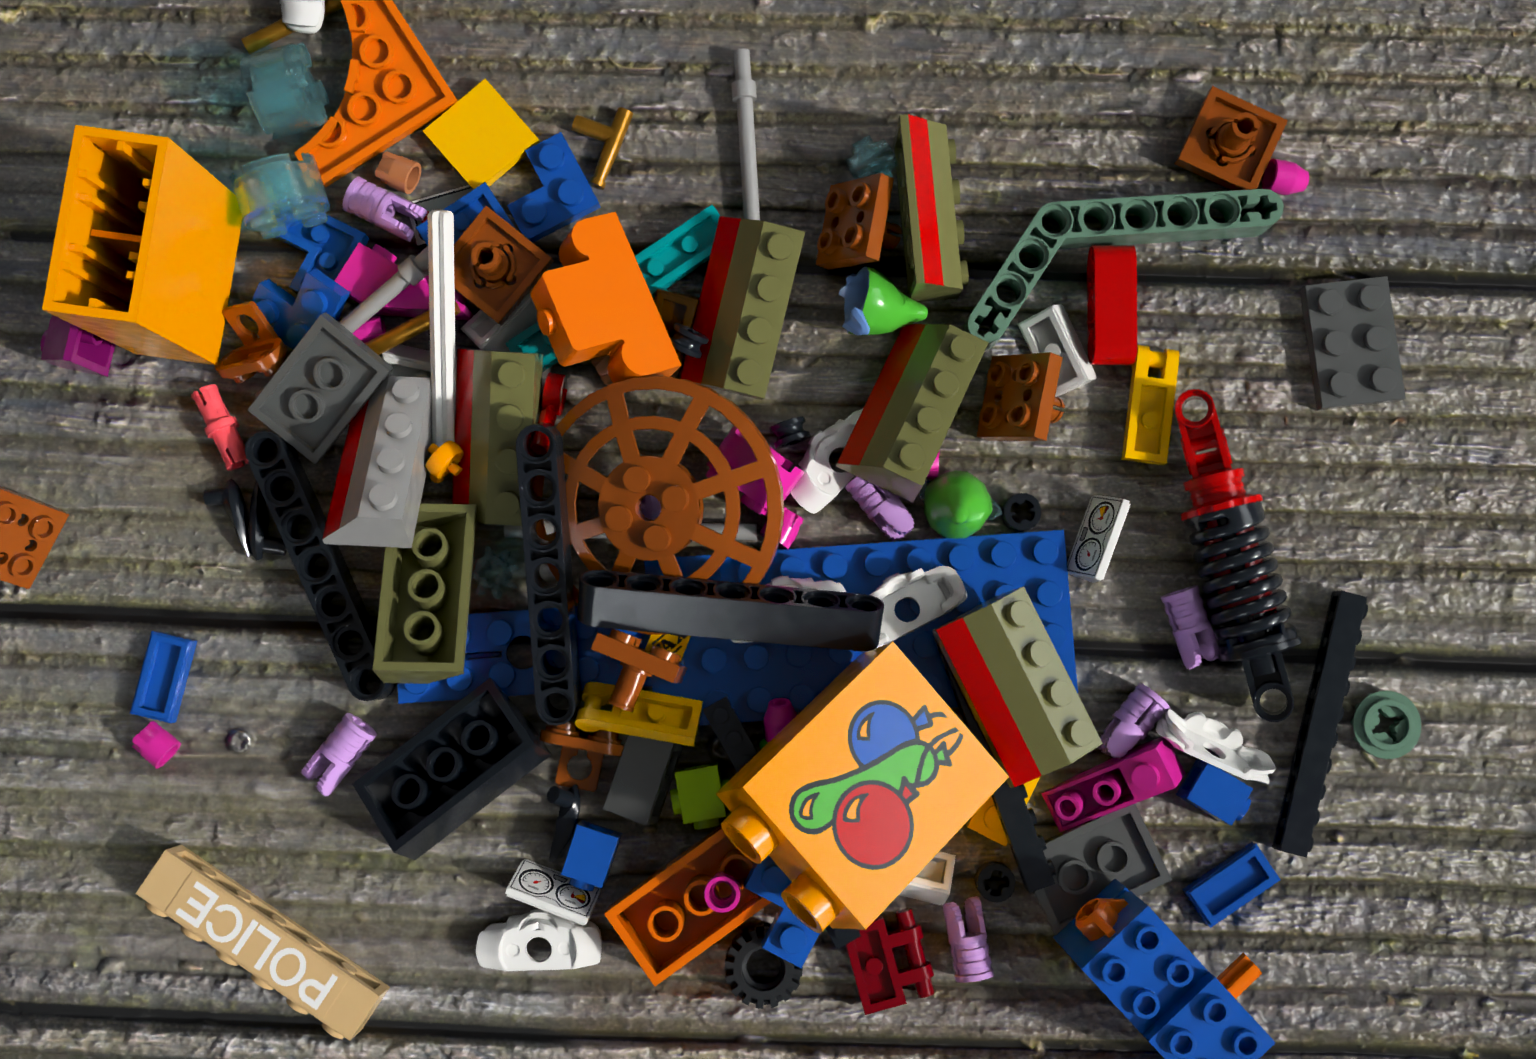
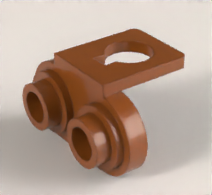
M249 301L226 307L222 314L245 346L229 352L218 361V365H215L221 378L233 379L235 383H242L250 379L256 372H262L265 377L275 375L285 362L284 358L286 357L287 347L278 337L257 304ZM240 315H247L257 323L259 338L253 331L245 328L240 321Z
M570 720L558 726L546 725V729H541L539 740L562 746L555 779L556 784L566 787H572L577 784L578 789L591 792L596 791L604 754L622 756L625 745L621 744V739H618L619 733L598 730L593 732V734H588V736L580 735V732L576 731L575 722ZM579 749L588 751L587 758L592 764L590 775L582 780L573 778L568 772V763L573 756L578 755Z

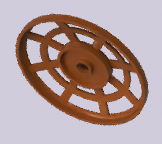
M667 376L634 377L612 383L591 393L570 409L556 426L561 433V437L580 416L605 400L608 402L613 424L595 435L579 452L576 459L563 451L565 474L568 475L566 494L570 545H573L577 555L589 570H607L594 557L584 541L605 533L610 542L620 550L612 571L631 572L635 559L646 561L658 560L664 576L683 577L675 554L682 551L693 540L714 550V552L701 568L686 578L709 579L724 563L726 558L730 557L752 567L742 583L760 584L773 562L781 540L784 520L783 486L776 460L766 439L754 422L736 404L713 389L690 380ZM660 389L682 393L693 397L681 421L661 416L629 418L624 393L635 390ZM709 406L725 416L740 431L750 445L757 459L756 462L732 470L720 449L705 434L697 430ZM655 429L673 433V436L663 456H640L633 431ZM616 438L623 463L614 468L608 477L587 466L590 459L601 447ZM690 442L707 456L718 475L697 482L691 472L680 464ZM537 475L534 479L533 489L538 496L542 497L545 476ZM763 478L767 494V522L764 540L759 551L735 539L741 515L738 486ZM581 482L600 493L598 500L599 516L578 524L576 498L578 486ZM724 491L726 517L724 530L720 534L701 525L704 512L703 498ZM647 495L654 496L661 505L660 515L655 520L646 518L641 511V502ZM544 519L538 521L536 531L539 537L545 541L554 540L556 532L547 535ZM547 563L550 571L559 581L560 575L557 568ZM573 585L574 600L578 603L579 590ZM633 631V632H638V633H643V634H648V635H660V634H665V633Z

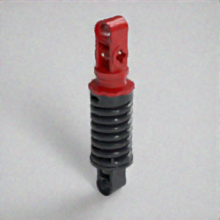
M1191 389L1182 393L1175 403V414L1182 436L1180 441L1189 474L1192 475V478L1184 482L1183 485L1185 492L1189 491L1191 494L1190 498L1193 501V507L1180 515L1181 520L1184 521L1187 527L1196 528L1197 532L1189 536V542L1196 546L1204 545V547L1194 552L1193 557L1198 563H1206L1198 568L1199 577L1204 579L1213 578L1202 584V591L1205 594H1217L1207 599V608L1210 610L1221 609V611L1211 615L1210 621L1215 626L1232 624L1231 626L1217 628L1214 631L1219 647V662L1242 661L1256 713L1266 721L1279 722L1289 717L1294 709V698L1281 652L1301 644V637L1297 635L1296 627L1289 623H1283L1290 618L1291 609L1285 605H1280L1287 599V594L1284 590L1276 589L1283 582L1282 576L1277 573H1271L1278 568V561L1275 558L1267 557L1273 553L1274 546L1271 542H1259L1266 539L1270 534L1268 527L1257 526V524L1265 519L1261 502L1263 501L1262 494H1246L1244 483L1242 482V477H1245L1243 468L1231 467L1233 463L1224 429L1220 427L1212 397L1203 390ZM1193 399L1202 400L1208 406L1207 415L1202 420L1196 422L1189 421L1183 416L1185 404ZM1211 448H1217L1216 450H1213V451H1209V452L1202 453V454H1196L1197 452H1200V451L1208 450V449H1211ZM1269 689L1280 690L1286 696V704L1279 711H1268L1260 703L1261 695Z

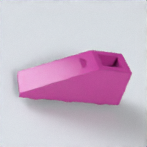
M359 242L338 274L335 282L351 292L349 295L350 299L361 304L399 271L398 265L395 264L397 257L377 244L371 250ZM429 275L416 286L410 284L376 314L416 317L428 311ZM455 291V301L460 308V313L455 318L456 320H470L474 314L465 306L468 299Z
M1163 737L1157 738L1128 750V754L1120 757V759L1117 757L1116 759L1111 758L1042 792L1041 794L1059 831L1068 830L1176 788L1186 773L1171 743Z

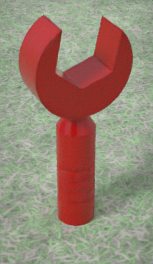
M548 373L543 390L542 411L537 423L544 422L555 426L557 416L562 415L567 396V389L563 388L566 375ZM535 431L530 446L535 453L545 455L549 446V439L541 431Z

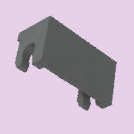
M628 735L603 810L643 825L657 824L684 745Z

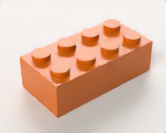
M721 825L609 905L604 913L654 987L771 903V901L744 888L743 883L754 862L744 856L732 844ZM722 871L733 876L741 884V895L737 906L725 913L712 910L707 905L704 897L708 881L715 876V873ZM721 882L716 885L715 892L719 897L726 898L731 895L732 889L729 884Z

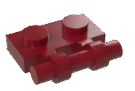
M912 908L895 912L899 925L897 930L887 932L884 918L879 916L866 930L859 929L860 937L846 944L865 1015L907 1004L902 986L914 983L918 998L929 997L935 993L931 978L934 976L931 962L925 959L920 941L924 937L920 924L915 923ZM904 945L909 966L897 970L892 948Z

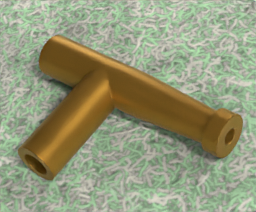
M618 108L611 127L580 115H576L574 118L572 131L605 142L594 176L589 181V185L600 190L605 188V180L618 155L633 117V113L628 109Z

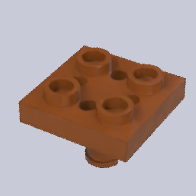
M1212 86L1206 94L1174 164L1232 191L1257 189L1288 120ZM1206 131H1210L1209 136L1216 134L1215 139L1207 138ZM1221 157L1219 162L1222 164L1226 163V166H1219L1216 159Z
M878 173L830 186V191L825 200L826 212L823 228L817 242V266L830 270L879 261L881 247L886 250H893L898 245L901 238L891 235L890 232L902 234L901 227L898 224L886 221L894 178Z
M485 206L454 244L455 290L502 326L554 261L488 206ZM507 245L513 247V252L510 251V248ZM502 249H504L509 256H506ZM515 275L516 282L513 285H507L505 283V279H507V281L510 283L513 281V276ZM480 278L487 281L486 286L481 289L476 287V283L480 286L483 284Z
M1051 352L992 356L976 437L987 441H1047L1050 423L1058 422L1064 413L1053 409V406L1065 408L1064 401L1059 397H1055L1063 357Z
M0 487V557L3 558L0 560V580L30 589L69 514L59 508ZM30 540H33V545L30 548L25 549V547L30 544Z
M612 629L609 635L597 632L591 649L620 661V665L623 666L607 703L633 713L634 706L647 676L652 677L654 675L671 683H682L688 668L678 664L681 658L680 655L654 645L650 652L639 648L642 639L620 630Z

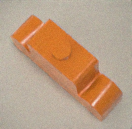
M616 211L578 221L559 248V259L564 267L545 271L530 292L537 310L538 326L541 332L548 336L559 364L565 367L609 355L610 360L608 361L607 370L613 383L634 377H670L682 365Z

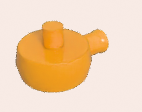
M447 441L440 447L435 443L429 446L427 451L431 456L426 462L425 467L430 473V479L434 483H441L450 472L457 476L462 471L458 463L461 461L464 452L458 444L453 441Z

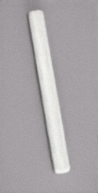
M432 210L427 215L432 444L435 443L438 447L447 441L455 442L454 216L448 210Z

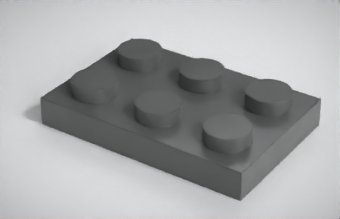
M1388 276L1303 286L1300 289L1317 411L1399 402L1406 399Z
M325 312L318 317L248 408V411L316 464L324 457L394 367Z
M1133 804L1044 840L1047 849L1043 850L1046 860L1051 859L1056 871V875L1053 876L1055 884L1034 891V894L1052 932L1057 935L1076 917L1078 911L1088 901L1094 899L1115 878L1137 897L1172 879L1136 804Z

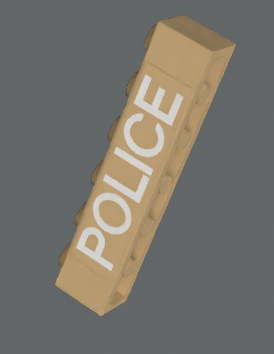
M182 844L165 849L135 893L146 901L145 906L152 913L161 917H170L181 925L180 930L187 937L195 941H205L214 947L216 955L222 961L233 966L240 965L252 974L251 979L257 985L267 990L275 989L287 998L286 1002L293 1010L301 1014L310 1013L323 1022L322 1028L328 1034L338 1039H343L344 1037L349 1041L353 1039L363 1029L390 988L387 984Z

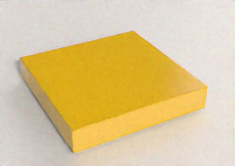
M486 78L423 130L426 137L473 190L486 182L488 187L491 186L527 155L525 150L540 143L538 137Z

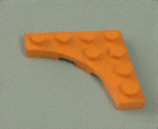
M340 0L345 11L352 40V59H350L348 76L344 87L345 94L335 115L330 116L320 131L294 152L312 182L320 191L442 115L458 101L393 0Z

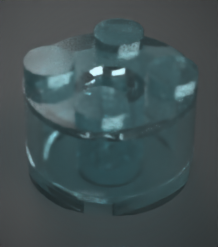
M303 42L298 44L289 43L241 58L242 78L251 77L252 91L246 92L249 102L264 132L267 135L273 133V140L321 127L324 123L328 122L324 108L325 105L329 104L328 96L321 80L314 81L309 70L312 67L311 57Z
M289 153L273 155L241 166L243 173L241 177L237 176L234 172L230 175L244 224L248 230L260 231L263 239H271L285 235L288 232L286 227L302 223L304 227H314L328 221L326 212L330 209V203L314 155L301 153L303 161H291Z

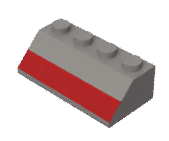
M388 376L349 424L322 538L324 544L412 548L427 473L425 465L430 458V453L427 449L432 444L431 378Z

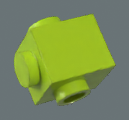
M719 762L677 769L675 771L677 788L670 790L674 815L682 814L683 824L694 823L695 829H705L720 825L719 818L727 816V807L716 793L730 779L722 780Z

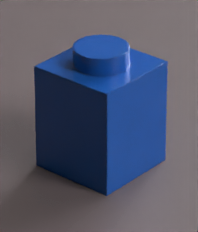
M1196 759L1176 795L1217 821L1232 826L1235 820L1240 821L1247 813L1251 805V799L1248 797L1253 788L1222 769Z
M584 820L579 822L576 826L561 875L569 877V884L582 890L594 891L595 886L603 888L607 882L622 833Z

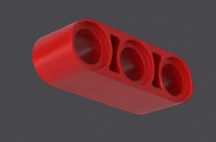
M1091 245L1089 248L1087 260V350L1090 365H1134L1137 355V255L1135 246Z

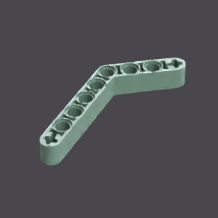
M1251 189L1047 203L1039 209L967 319L963 331L989 342L986 350L991 349L999 341L1058 249L1085 248L1091 245H1134L1256 237L1262 235L1281 218L1284 208L1282 199L1276 192L1269 189ZM1255 207L1256 212H1249ZM1209 209L1219 210L1224 216V223L1214 221L1210 217ZM1175 211L1179 213L1183 219V226L1171 223L1167 212ZM1129 213L1137 215L1142 221V228L1131 227L1127 223L1125 215ZM1092 216L1098 219L1101 224V230L1092 231L1088 229L1084 223V217ZM1053 219L1060 226V233L1053 234L1047 232L1042 226V220ZM1023 252L1033 254L1038 260V267H1025L1020 262L1019 254ZM1001 286L1011 288L1016 295V301L1012 303L1001 301L996 293V288ZM991 312L997 317L988 332L981 336L977 333L979 326L982 325Z

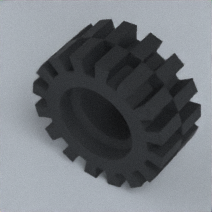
M764 923L756 924V927L751 929L748 926L742 930L739 936L736 935L732 944L728 947L724 967L727 984H730L731 992L734 996L739 995L742 998V1003L748 1006L749 1003H754L756 1008L763 1009V1005L769 1004L773 1008L778 1006L779 1001L784 1000L786 1002L790 999L793 990L796 991L800 985L799 980L802 977L803 967L799 968L778 957L781 967L774 979L761 982L751 977L747 970V960L753 952L763 949L761 942L769 929L768 926H764Z

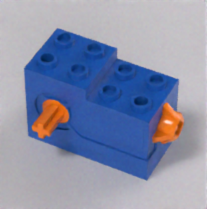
M1116 878L1094 899L1088 901L1078 911L1076 917L1053 937L1164 1059H1260L1276 1043L1236 1000L1262 974L1260 969L1242 953L1216 978L1155 912Z

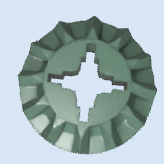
M1378 691L1367 694L1366 698L1355 705L1356 711L1350 723L1355 734L1354 740L1361 745L1365 753L1382 759H1395L1410 752L1417 744L1421 734V718L1416 706L1406 696L1394 691ZM1379 712L1383 717H1399L1389 726L1390 737L1386 732H1372L1375 726L1380 723Z

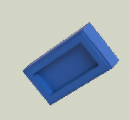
M151 631L130 714L167 723H176L197 640L159 631Z
M1251 842L1182 890L1206 926L1211 928L1281 879L1257 844Z

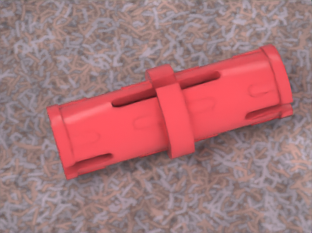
M211 384L201 387L199 390L202 394L194 391L191 397L195 401L206 424L204 428L206 436L214 440L228 471L239 469L244 466L242 461L245 464H249L245 454V444L237 430L240 424L235 416L230 415L219 393L218 386Z

